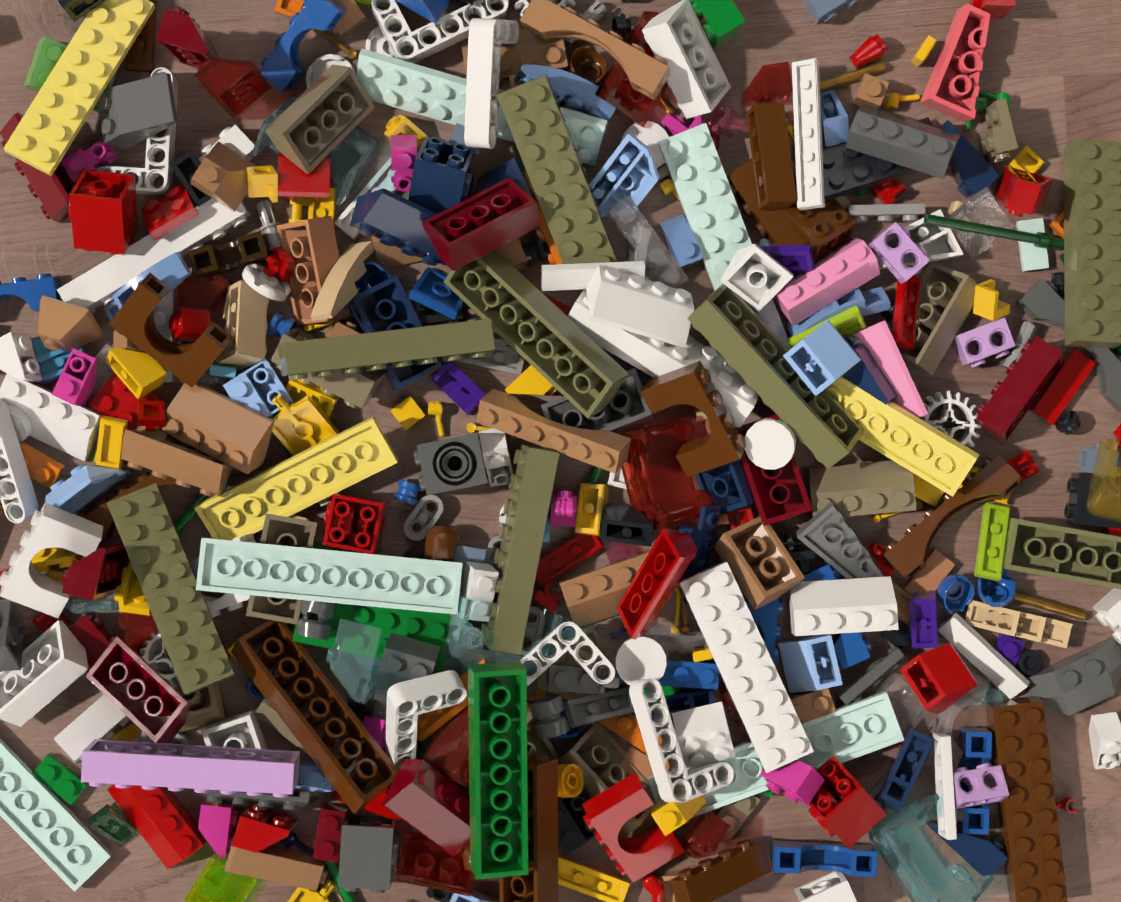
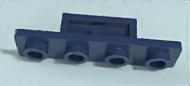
M718 504L703 505L701 507L698 527L686 522H677L676 531L689 534L698 549L694 559L690 561L684 571L683 577L689 578L710 568L717 524L720 520L721 506ZM684 595L683 602L688 604L686 597Z

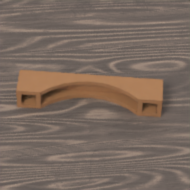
M531 0L520 19L523 28L545 40L575 38L601 47L620 63L630 80L632 88L653 100L656 99L670 75L668 63L661 57L655 55L652 58L648 56L639 45L634 43L631 46L623 42V38L617 33L610 31L608 34L601 30V26L591 19L585 21L579 18V14L569 7L563 9L557 5L555 0Z
M494 388L479 403L476 422L612 473H616L627 461L631 439L608 430L581 429L551 421L528 409L517 397Z

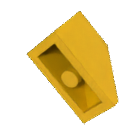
M114 347L110 349L106 363L138 400L161 386L167 374L165 368L159 365L147 353Z
M530 365L505 391L513 395L544 396L547 392L552 395L557 389Z
M703 795L683 803H668L661 800L650 808L651 816L666 836L685 824L707 801Z

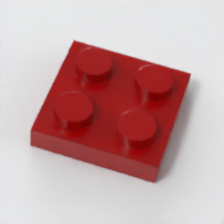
M183 184L170 188L166 194L158 199L150 200L141 208L149 234L154 240L199 215L191 195Z
M114 372L90 402L89 406L101 416L128 420L127 429L136 430L138 426V399ZM153 390L139 400L159 401L162 397Z

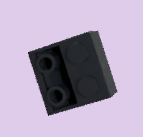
M584 787L577 797H558V844L565 855L570 854L596 837L594 834L596 829L590 830L583 818L586 812L582 804L591 799Z

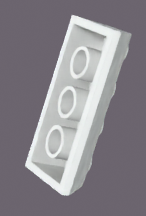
M682 0L653 17L642 29V32L654 56H659L668 63L670 75L667 79V84L672 89L679 108L683 111L686 119L712 112L731 86L689 0Z
M598 265L586 287L590 320L682 348L685 347L691 325L687 318L694 311L691 293L684 289L666 286L658 281L654 282L644 279L636 274L631 275L619 271L614 267Z
M6 374L0 387V399L7 405L21 409L27 415L32 424V432L29 436L86 462L99 435L100 418L102 416L87 406H76L51 395L52 390L35 382L21 381Z
M891 576L802 581L789 590L791 633L795 636L899 630L897 602Z
M58 620L23 651L21 670L0 672L1 720L19 727L23 726L89 669L86 649L62 621Z

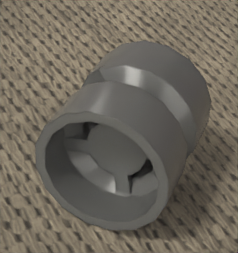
M302 600L300 612L303 614V618L298 621L296 634L314 639L329 640L332 627L329 620L334 617L336 603ZM315 614H318V619L314 618Z
M560 694L542 696L528 703L532 717L538 719L535 722L538 739L553 738L570 730L566 715L561 714L564 710V705Z

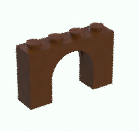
M149 272L110 321L109 325L119 334L124 335L133 342L141 351L146 352L155 359L159 365L172 372L181 382L186 383L192 388L233 337L212 321L202 335L193 343L180 345L164 338L155 326L154 312L171 288Z
M701 361L647 380L640 392L652 413L677 404H688L700 409L710 422V434L682 444L676 455L687 477L741 459L746 448L745 438L742 434H739L732 414L727 412L721 393L715 389L711 382V375L703 367Z

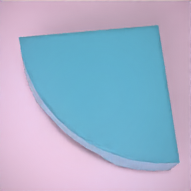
M212 364L209 374L232 380L238 376V371L234 367Z
M547 516L543 542L550 541L549 516Z

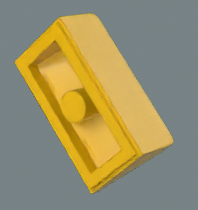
M580 483L575 533L601 537L602 518L609 496V487L605 484Z

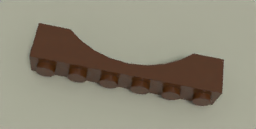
M192 446L187 447L188 449L207 455L206 453ZM149 471L137 478L139 483L131 488L129 485L120 488L115 492L117 496L113 499L108 500L105 498L94 505L95 510L87 514L84 511L77 516L103 526L102 539L99 543L101 545L112 537L116 526L107 502L155 483L158 487L175 485L177 479L169 476L166 479L151 475Z
M1000 455L995 459L989 458L981 466L982 470L975 476L971 474L962 482L963 486L953 497L947 494L943 499L944 503L937 509L935 507L931 508L924 515V520L920 524L910 526L904 533L905 537L899 542L897 540L893 541L885 549L884 557L886 561L906 582L926 566L927 554L934 537L952 516L976 503L988 500H1002L1021 484V476Z

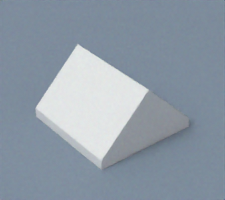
M752 244L737 250L720 281L757 311H760L794 275L759 246Z

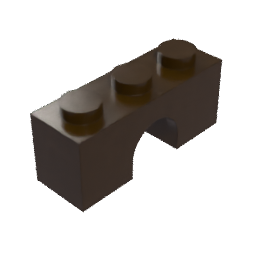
M258 231L236 237V241L217 246L211 244L187 251L193 275L202 279L253 263L266 261V258L271 256V251L269 250L265 233Z

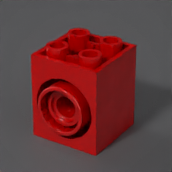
M84 169L69 194V219L72 223L74 248L84 249L89 252H109L114 255L125 254L138 229L135 175Z
M345 493L332 494V499L328 503L324 518V539L322 545L367 554L378 553L381 547L389 502Z
M832 756L816 770L825 781L809 803L810 808L808 812L831 837L836 835L850 848L887 814L844 766Z

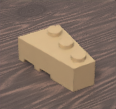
M243 280L228 287L222 318L227 319L224 331L233 338L220 353L219 358H216L213 362L214 365L234 367L237 371L264 360L267 352L265 338L268 329L266 318L269 298L252 289Z

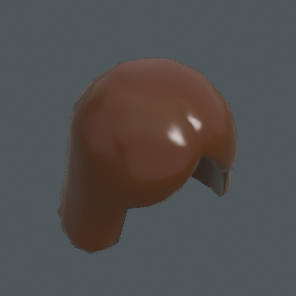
M449 525L432 527L426 536L424 559L452 560L455 555V547L462 539L460 532Z

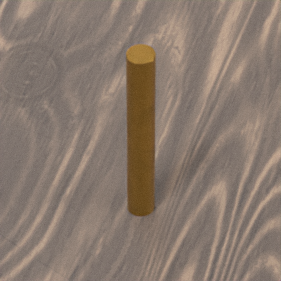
M881 61L820 81V92L861 79L865 73L874 75L886 70L885 64Z
M1016 591L1015 598L1013 599V601L1082 621L1086 616V611Z

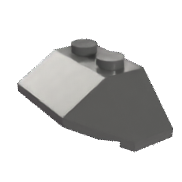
M1110 637L1047 666L1035 675L1026 676L1025 678L1030 682L1026 688L1029 696H1036L1043 700L1045 707L1070 716L1115 695L1121 675V651L1114 637Z

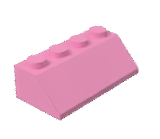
M851 238L816 260L813 271L799 274L791 279L773 299L794 326L880 275L877 257L864 240Z
M884 320L853 334L860 339V343L869 349L898 394L896 400L892 402L918 418L927 415L928 412L886 321Z

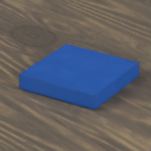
M427 267L412 288L408 298L455 320L465 302L444 283L446 275Z

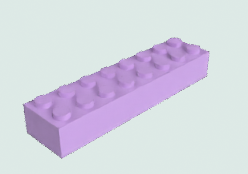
M94 739L82 751L81 782H87L89 786L93 787L115 784L117 788H130L131 785L142 786V789L145 790L168 787L169 791H183L184 788L194 789V792L197 793L220 790L222 794L231 795L236 794V791L247 792L249 796L273 793L274 797L285 798L289 794H293L299 782L300 751Z

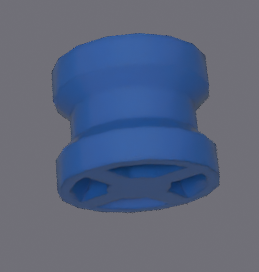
M277 312L268 327L267 334L279 336L281 339L284 333L295 328L297 320L293 318L287 319L282 313Z
M399 479L398 492L394 493L393 499L417 506V495L421 492L420 485Z

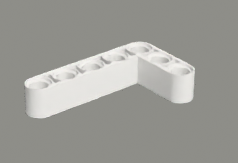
M372 0V12L395 58L415 64L468 38L470 25L468 16L471 14H477L480 18L504 20L507 16L509 2L508 0H476L472 5L468 4L441 17L437 24L431 22L411 32L395 0ZM387 3L390 7L382 11L377 8V5ZM494 3H499L503 9L494 11L490 6ZM392 25H398L402 28L398 33H392L388 29ZM449 25H454L459 30L455 33H449L445 28ZM432 36L436 41L433 44H426L423 38ZM403 47H410L413 53L403 55L400 50Z
M472 18L470 21L464 141L467 147L493 149L496 144L501 44L517 43L519 37L517 21Z
M163 67L153 70L150 77L164 73L171 75L177 113L178 80L168 69ZM176 123L167 128V132L163 137H157L154 134L147 138L145 168L103 166L96 171L138 175L139 181L135 185L136 194H166L173 186L174 170L170 163L174 161ZM164 151L165 159L160 163H156V154ZM159 176H163L164 184L160 188H155L154 180Z
M0 399V499L7 519L19 524L38 510V501L8 406Z
M573 622L559 624L519 660L522 664L529 660L536 664L535 673L529 676L526 675L527 686L566 651L569 652L596 683L608 684L615 676L613 665L578 625ZM565 626H571L575 631L574 638L570 641L564 640L561 636V630ZM546 643H551L555 647V655L551 658H545L542 655L541 650ZM583 645L589 646L592 650V655L588 660H582L578 655V651ZM600 665H605L609 669L608 677L603 680L596 676V669Z
M448 670L399 682L391 686L387 691L385 754L398 770L404 759H416L418 714L457 705L467 697V690L456 671Z
M653 678L632 682L629 694L661 799L668 803H683L729 785L733 781L734 770L728 763H707L692 770H686L660 683ZM644 686L647 688V695L644 693ZM652 711L654 712V715H655L654 720H652V717H651ZM660 736H661V738H662V744H661V746H660V744H659V737H660ZM667 761L669 762L670 766L669 770H667L666 767ZM696 778H697V780H698V786H697V787H696V784H695ZM675 786H676V788H677V794H676V796H675V794H674V787H675Z

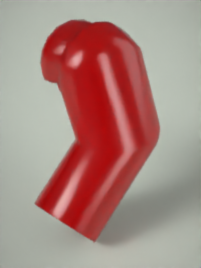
M879 542L870 544L868 551L885 575L891 576L894 568L883 561L884 546Z
M650 872L642 877V884L652 896V902H664L665 886L655 873Z

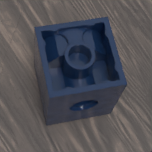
M425 137L415 158L408 200L439 214L470 198L474 181V173H471L475 149L461 143L452 144L444 142L437 137Z

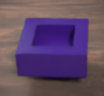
M999 633L993 648L1010 664L1016 666L1025 642Z

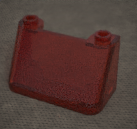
M690 415L619 433V435L631 439L627 461L621 467L630 505L654 522L653 530H662L664 527L670 529L699 519L701 507L712 504V499L707 492L701 489L695 490L692 476H686L676 458L682 444L693 437L694 427Z

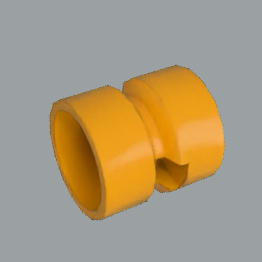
M575 764L558 765V797H577L584 785L581 769Z

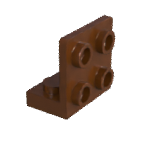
M835 198L825 201V207L800 211L796 204L787 209L786 215L810 240L809 245H811L814 262L850 240L857 223Z

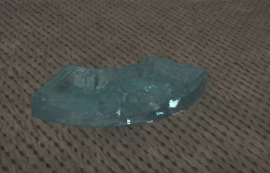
M109 595L96 600L85 598L68 600L64 609L77 614L99 610L114 611L119 609L118 601H115V595Z

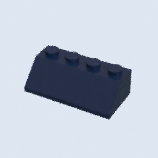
M384 188L357 198L350 226L357 228L360 234L374 236L380 239V243L384 245L398 247L403 254L417 256L427 265L436 266L438 263L443 262L422 226L423 221L437 215L436 213Z
M397 275L355 295L348 302L363 333L423 327ZM437 358L435 363L417 365V360H413L411 366L392 368L391 363L386 364V369L382 370L392 390H398L443 366L439 358Z

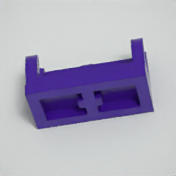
M448 361L432 379L467 415L477 407L480 400L486 395L452 361Z
M936 590L928 591L925 596H920L918 592H914L910 599L912 648H938Z

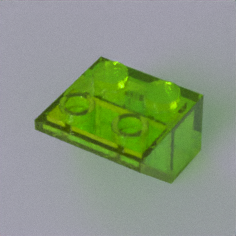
M215 852L184 901L244 902L258 878L224 871L228 857L225 859L220 858Z

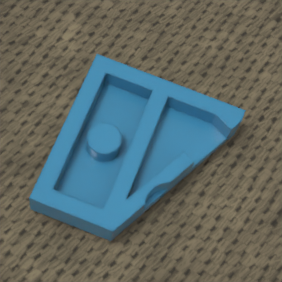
M30 338L34 355L40 368L39 371L42 377L40 383L44 385L59 379L71 351L66 352L59 349L58 351H53L46 348L42 340ZM83 346L76 348L85 353Z

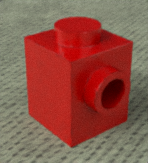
M181 307L170 315L169 319L172 340L195 342L210 325V311Z

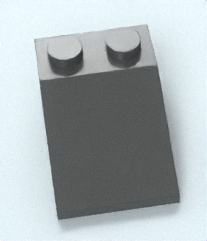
M168 73L111 87L102 93L97 102L103 144L128 149L178 122L171 75Z
M390 633L379 669L374 699L387 703V691L394 684L432 675L440 646Z

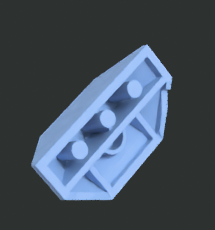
M629 132L590 183L602 218L604 216L632 214L660 179L650 148Z
M81 464L70 472L72 476L65 482L62 479L50 487L52 491L46 495L45 503L77 515L131 473L126 469H113L97 465L84 466Z

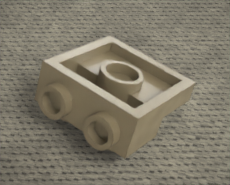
M1004 98L993 102L985 109L982 115L983 125L989 131L980 137L979 150L982 156L985 155V159L990 162V165L1005 161L1006 158L1012 156L1011 153L1018 149L1007 101Z

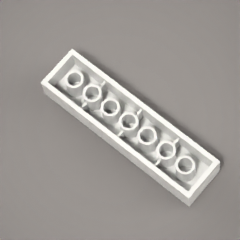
M586 289L582 291L567 316L598 346L653 378L701 361L703 367L709 371L711 382L715 389L721 393L727 412L732 414L735 425L739 428L757 402L759 395L745 383L742 376L735 369L728 365L727 360L713 348L694 340L689 334L686 345L682 348L590 320Z
M724 561L680 581L681 589L765 772L773 771L814 752L728 563Z

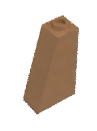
M270 845L257 853L231 846L224 871L313 891H317L320 884H325L329 870L325 869V861L316 860L312 856L276 845Z

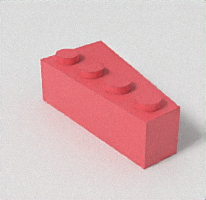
M970 4L957 9L921 98V104L962 122L975 119V103L979 95L980 86H978L980 72L983 68L982 57L984 47H986L990 13Z

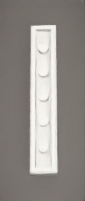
M817 58L792 62L797 208L800 211L825 207L819 61Z

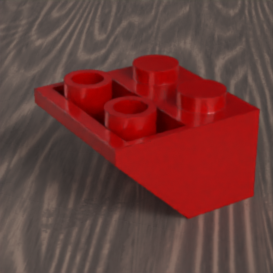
M279 152L278 196H284L289 199L297 197H310L312 199L330 197V153L308 174Z
M947 643L921 653L900 669L925 710L936 714H941L978 685V682L952 643Z
M254 804L253 807L249 806L240 816L231 846L257 853L287 837L295 827L297 820L291 819L292 815L288 813H271L267 811V808H259L257 804Z

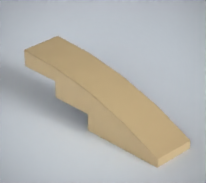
M372 241L351 244L340 256L318 294L310 316L312 321L333 318L358 293L354 283L367 271L363 261L375 250Z
M974 600L969 603L965 621L970 626L1066 649L1072 629V623L1005 607H991L983 602Z

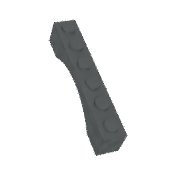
M1044 279L1037 281L1015 301L1031 320L1045 322L1065 331L1064 300L1057 294V288L1050 281H1045ZM1084 347L1092 361L1096 363L1095 367L1099 379L1100 394L1117 412H1121V357L1117 354L1114 355L1108 348Z

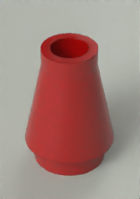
M878 34L873 37L870 35L849 56V59L854 67L858 69L863 65L884 57V53L888 51V48Z

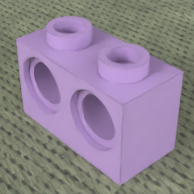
M895 222L868 246L902 284L926 265L929 260L926 257L928 255L926 250L918 243L915 245L909 238L911 234L904 225H898ZM888 235L896 237L898 241L896 248H891L887 245L886 238ZM906 254L914 258V266L912 268L905 266L903 262V257Z
M1005 318L956 335L953 339L962 365L970 363L971 367L986 363L985 357L994 354L995 359L1010 353L1008 349L1016 346ZM993 333H997L1001 337L999 346H995L991 341ZM971 341L976 343L978 347L975 355L970 354L967 349Z
M991 763L976 766L974 770H968L967 767L953 770L955 809L1000 802L1009 796L1001 765L992 767ZM984 778L991 781L992 788L985 784ZM960 782L968 786L969 792L961 788Z

